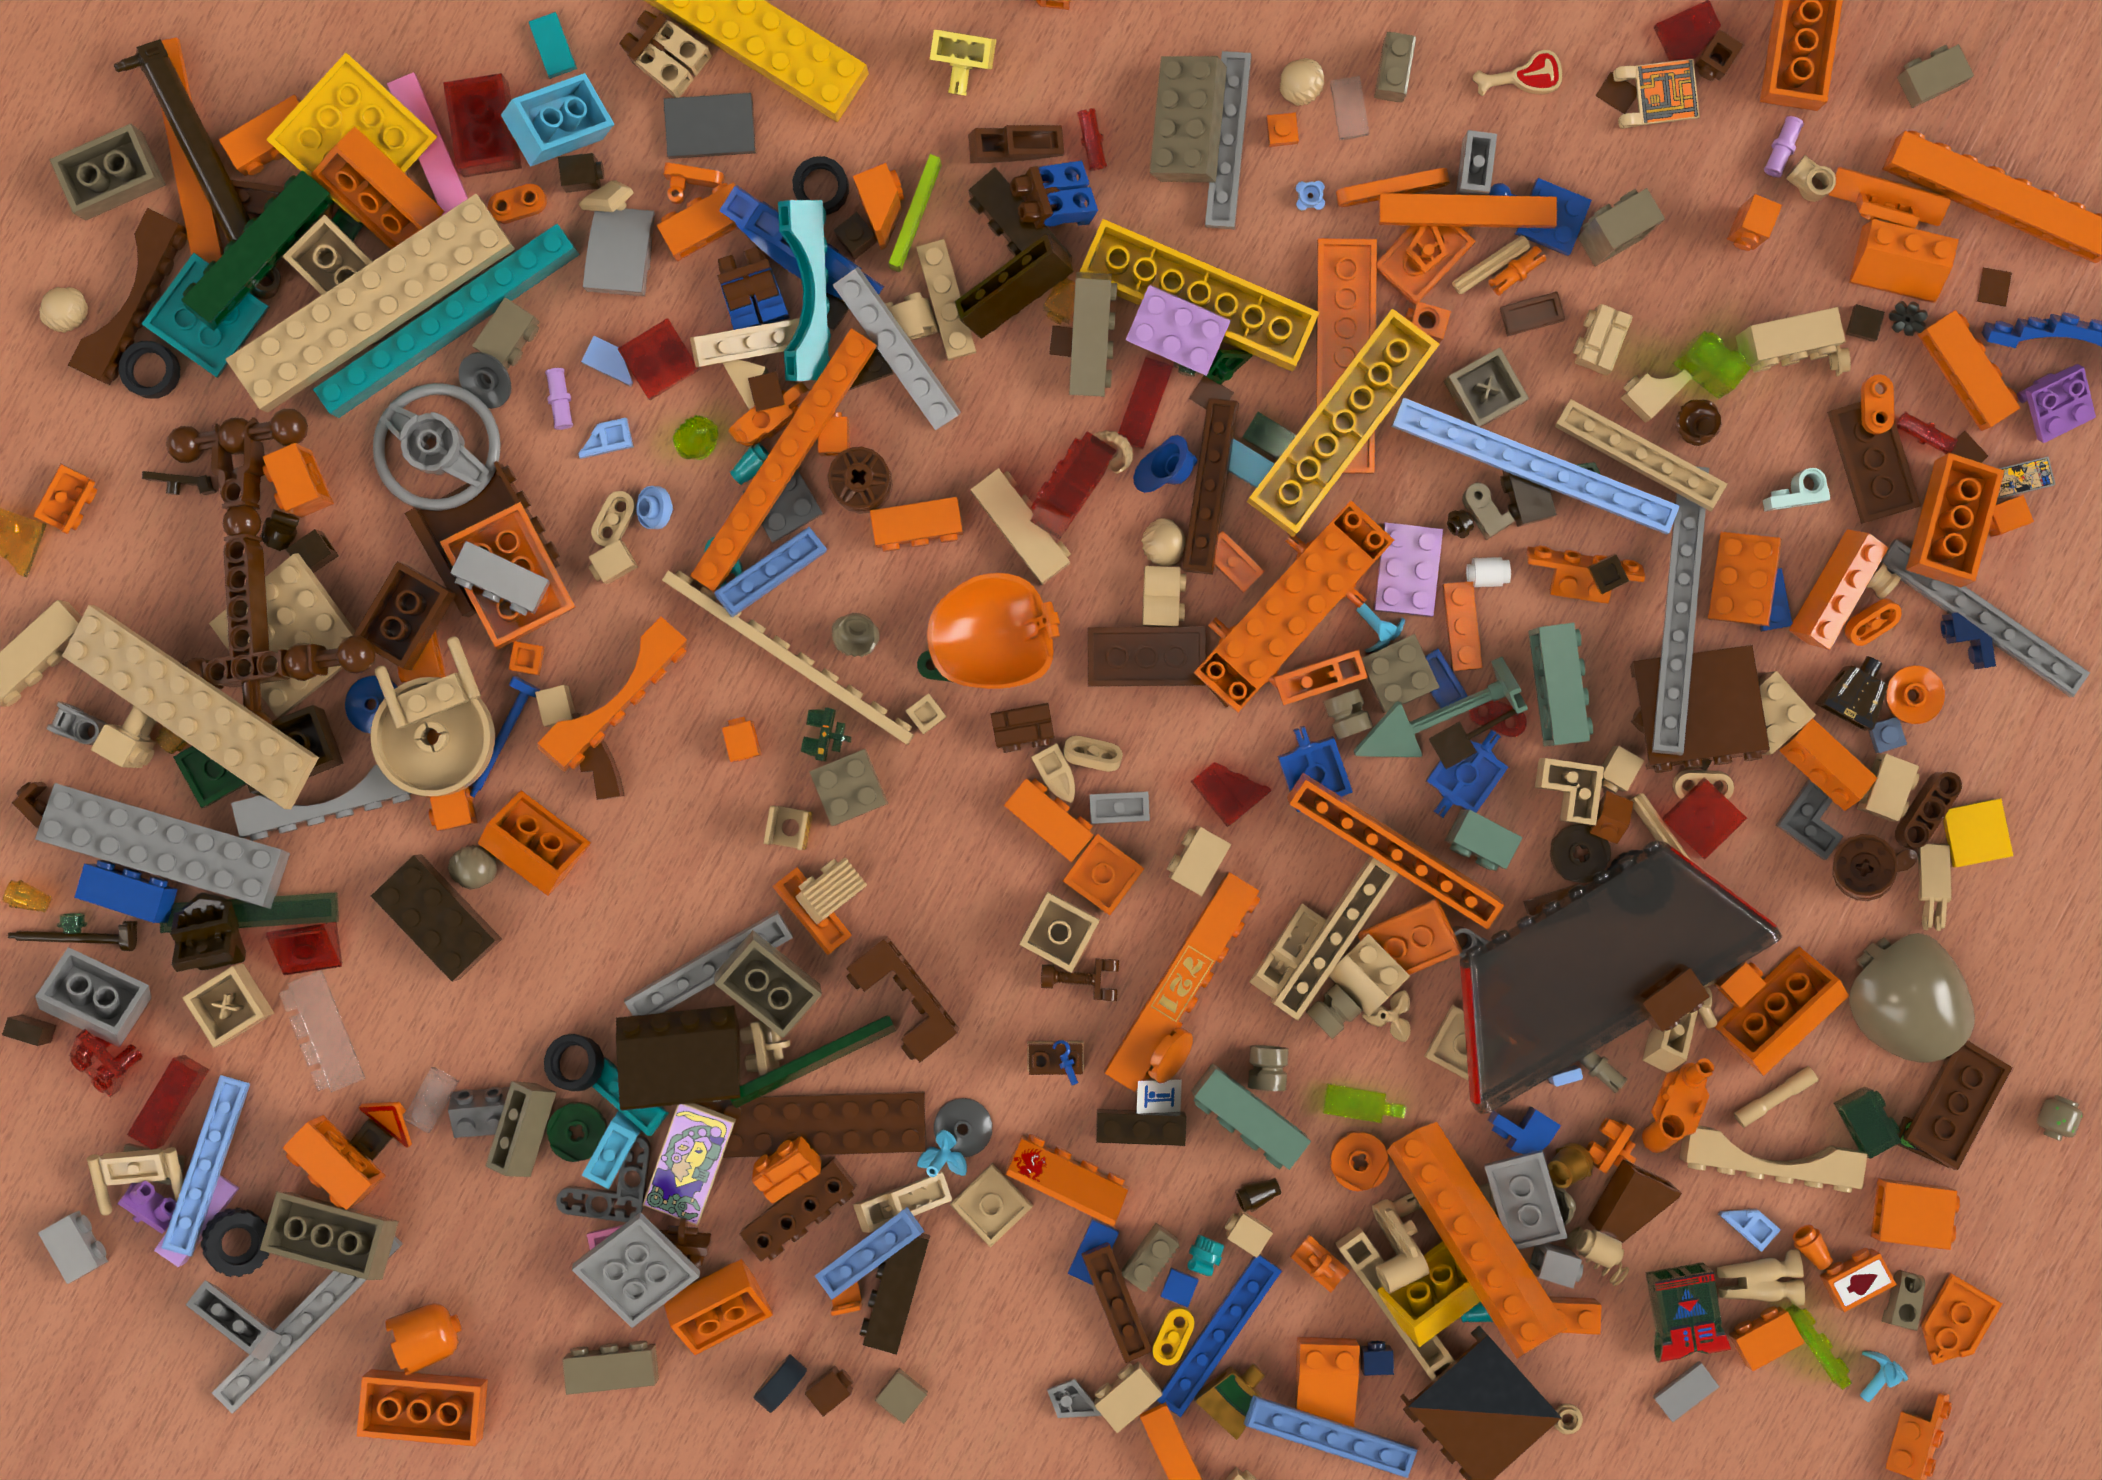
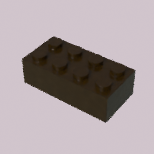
M422 854L413 855L371 895L378 905L452 982L460 980L502 940Z

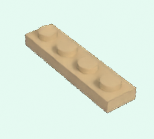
M942 239L916 247L948 361L975 354L976 349L970 329L960 321L955 301L961 296L945 240Z
M800 318L691 337L690 341L695 367L782 352L791 342L799 325Z

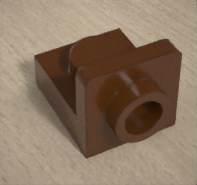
M28 782L17 791L18 797L12 804L36 828H39L47 804L41 799L36 800V798L47 786L43 782Z

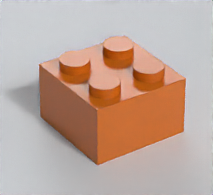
M293 443L262 456L265 462V466L262 467L267 480L270 483L273 482L277 493H274V498L281 510L284 509L285 512L302 518L334 504L312 450Z

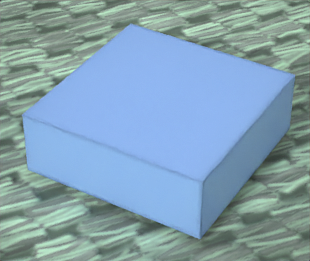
M1576 1065L1547 1073L1549 1083L1556 1087L1579 1081L1583 1078L1581 1068Z

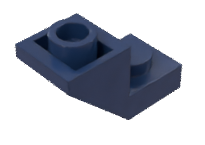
M1958 612L1942 615L1943 621H1941L1940 629L1943 638H1946L1947 644L1970 641L1971 646L1968 648V656L1970 662L1974 664V669L1996 666L1991 636Z

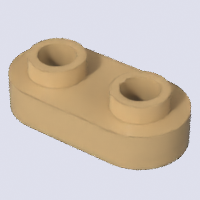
M616 491L608 496L591 530L592 538L597 544L606 547L618 539L621 540L636 511V503L632 496L623 491ZM620 502L626 503V509L623 512L617 511V505ZM606 528L613 530L610 538L603 536V531Z
M1082 736L1068 738L1063 750V755L1068 762L1107 772L1117 770L1120 767L1123 756L1122 750L1115 744Z
M1684 770L1675 776L1673 789L1678 797L1684 801L1724 802L1732 796L1734 783L1722 771ZM1686 780H1692L1690 787L1683 788V783ZM1721 781V786L1718 789H1712L1714 782Z

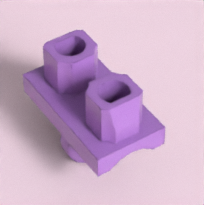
M145 1180L140 1183H131L117 1204L134 1215L132 1220L137 1223L142 1220L162 1234L170 1224L177 1202L172 1198H164L154 1190L153 1185Z

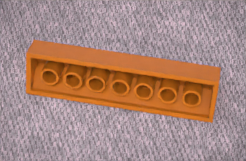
M1435 1122L1416 1129L1392 1143L1387 1153L1517 1359L1566 1330L1568 1328L1439 1124Z

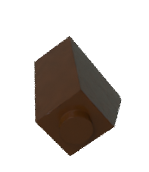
M1622 1160L1588 1217V1221L1596 1228L1595 1230L1623 1243L1679 1199L1682 1193L1668 1180Z

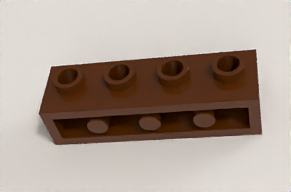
M834 1157L821 1168L819 1175L780 1199L744 1227L739 1234L760 1262L767 1257L771 1261L785 1250L782 1245L788 1240L792 1239L793 1242H796L808 1232L805 1228L813 1221L819 1224L831 1214L829 1209L838 1202L842 1206L854 1196L852 1191L857 1184L837 1158Z

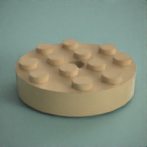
M424 677L408 681L395 689L396 695L398 697L403 693L441 678ZM480 697L414 724H409L401 729L396 728L384 699L376 711L371 727L372 752L382 773L400 789L420 796H446L457 793L473 784L487 768L495 745L493 720L487 706ZM432 729H435L437 733H441V735H438V741L434 745H431L427 740L428 732Z

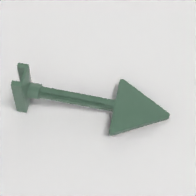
M1499 657L1491 661L1497 679L1496 682L1487 685V688L1416 720L1408 721L1401 702L1397 701L1354 749V753L1356 756L1421 757L1422 752L1415 738V734L1486 702L1491 700L1495 702L1504 697H1507L1517 714L1528 710V707L1520 694L1522 691L1503 657Z

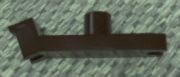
M142 471V479L167 482L166 494L180 495L181 484L196 485L200 494L203 495L217 492L213 488L211 477H207V475L194 477Z

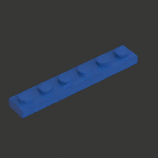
M1260 1254L1257 1258L1255 1256L1252 1258L1163 1387V1395L1157 1399L1159 1403L1166 1402L1169 1409L1179 1417L1184 1414L1282 1272L1279 1267Z

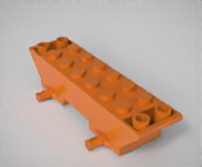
M1351 500L1314 540L1305 544L1296 535L1294 537L1290 535L1285 542L1298 552L1293 564L1238 624L1228 629L1217 617L1214 618L1208 627L1221 638L1217 647L1194 671V674L1237 713L1264 684L1270 682L1277 688L1274 677L1280 676L1277 673L1280 666L1341 599L1347 597L1357 608H1360L1367 600L1354 587L1357 581L1391 545L1394 539Z

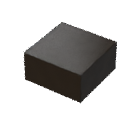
M21 1014L7 1017L2 1035L40 1046L52 1042L57 1025Z

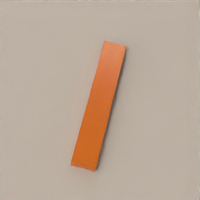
M1380 193L1379 225L1555 228L1557 226V197Z

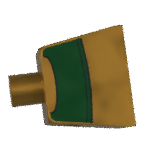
M1253 1363L1242 1375L1230 1366L1199 1390L1194 1398L1195 1402L1237 1440L1247 1427L1244 1424V1420L1253 1395L1263 1398L1262 1394L1255 1387L1266 1375Z

